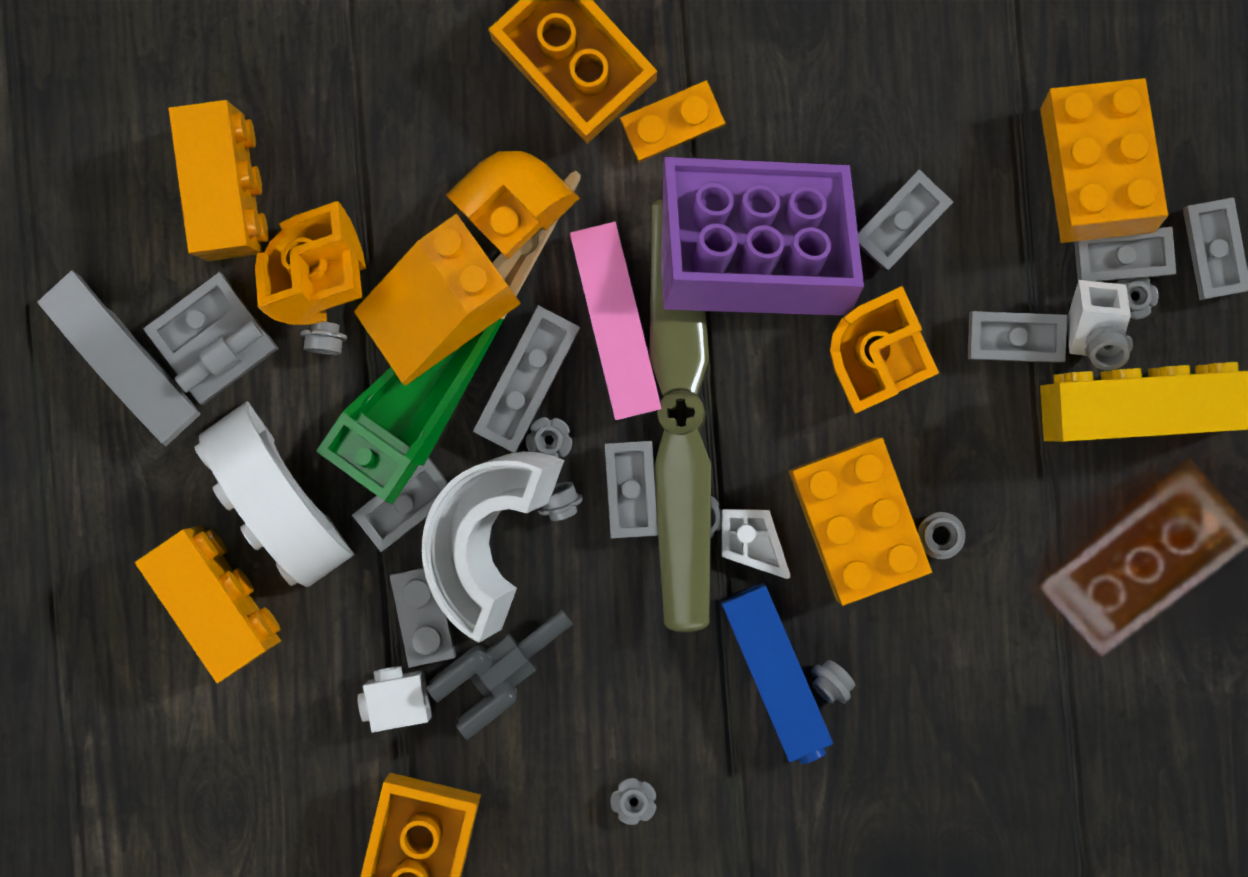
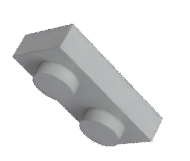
M919 169L858 233L859 247L887 272L943 214L953 201Z
M1234 197L1183 207L1199 300L1247 292L1248 269Z
M1172 227L1158 228L1155 233L1074 241L1078 280L1103 282L1176 274Z
M969 312L968 359L1064 363L1066 361L1067 315Z
M652 441L605 444L611 538L657 536L658 526Z
M428 457L424 466L419 465L393 505L375 496L352 514V516L380 552H383L427 517L435 499L449 482Z
M424 568L391 574L390 580L408 667L455 658L456 652L449 619L442 612L429 589Z

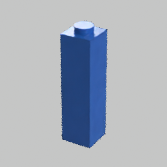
M762 582L720 600L789 762L798 759L800 764H807L826 755L824 748L834 743L766 585Z

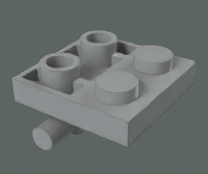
M220 272L143 328L177 373L175 380L186 393L190 391L200 405L206 404L279 349L223 273Z

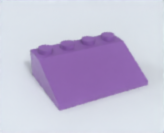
M665 157L663 162L661 277L664 310L843 316L851 312L864 288L850 165Z

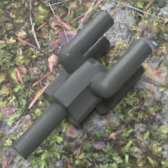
M561 609L519 643L508 633L489 649H486L483 645H475L428 681L430 685L426 689L438 703L466 680L471 679L484 698L457 718L459 721L456 725L457 729L466 740H469L516 702L517 686L537 671L530 658L571 627L573 622Z

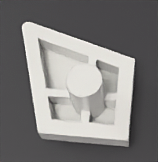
M722 509L721 556L786 579L790 578V572L770 510Z

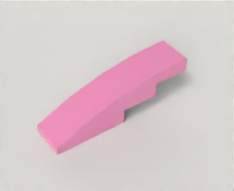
M616 221L570 232L615 420L662 409Z

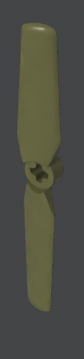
M659 199L652 205L649 359L664 396L660 402L662 409L657 412L659 423L664 428V432L654 464L664 624L668 629L677 632H695L708 626L710 607L711 462L699 432L705 423L706 412L704 404L698 397L709 362L706 311L664 310L661 277L662 199ZM685 401L688 409L695 410L694 417L687 418L686 426L680 427L675 418H669V411L676 410L678 402Z

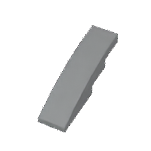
M71 270L37 302L95 372L163 445L167 446L201 415L152 353L140 345L117 315L105 307L77 273Z

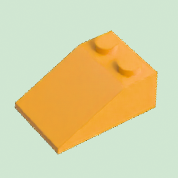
M456 213L418 240L354 310V313L402 384L406 386L521 303Z

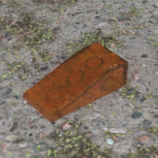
M1187 457L1142 493L1043 580L1039 587L1102 657L1247 548L1248 523L1190 457Z

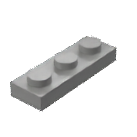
M538 305L473 432L516 453L569 352L580 327Z

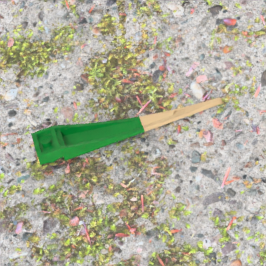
M574 171L568 175L564 182L574 191L581 175ZM557 221L547 231L541 228L509 260L501 253L493 261V265L515 296L518 295ZM506 315L406 386L402 384L392 367H390L341 413L316 452L382 500L393 505L419 465L424 466Z

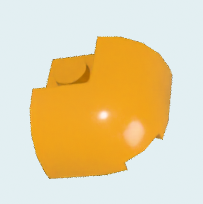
M498 151L479 162L446 194V197L508 260L541 228L547 231L580 199L546 163L534 155L522 151Z
M338 201L300 213L279 223L282 230L269 242L264 253L257 252L255 275L258 308L273 320L292 325H311L326 322V309L362 298L360 270L366 269L364 255L355 228Z
M903 286L856 307L841 319L833 332L830 347L833 368L854 414L939 374L920 332L922 330L921 325Z

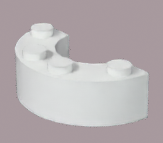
M247 401L200 433L199 444L194 448L202 462L212 470L218 481V484L212 488L219 501L229 511L235 508L245 522L240 528L250 545L255 550H259L261 547L267 550L277 562L276 566L289 585L293 586L299 583L309 587L355 554L329 516L323 514L313 504L295 481L277 452L274 444L275 439Z
M517 452L497 457L476 465L453 478L439 493L431 506L422 537V561L429 589L446 617L460 631L478 643L502 630L517 590L514 585L502 577L493 563L489 546L491 527L502 510L511 509L528 513L548 504L563 466V459L537 452Z

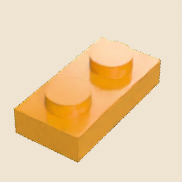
M707 80L620 117L638 163L725 126V121Z

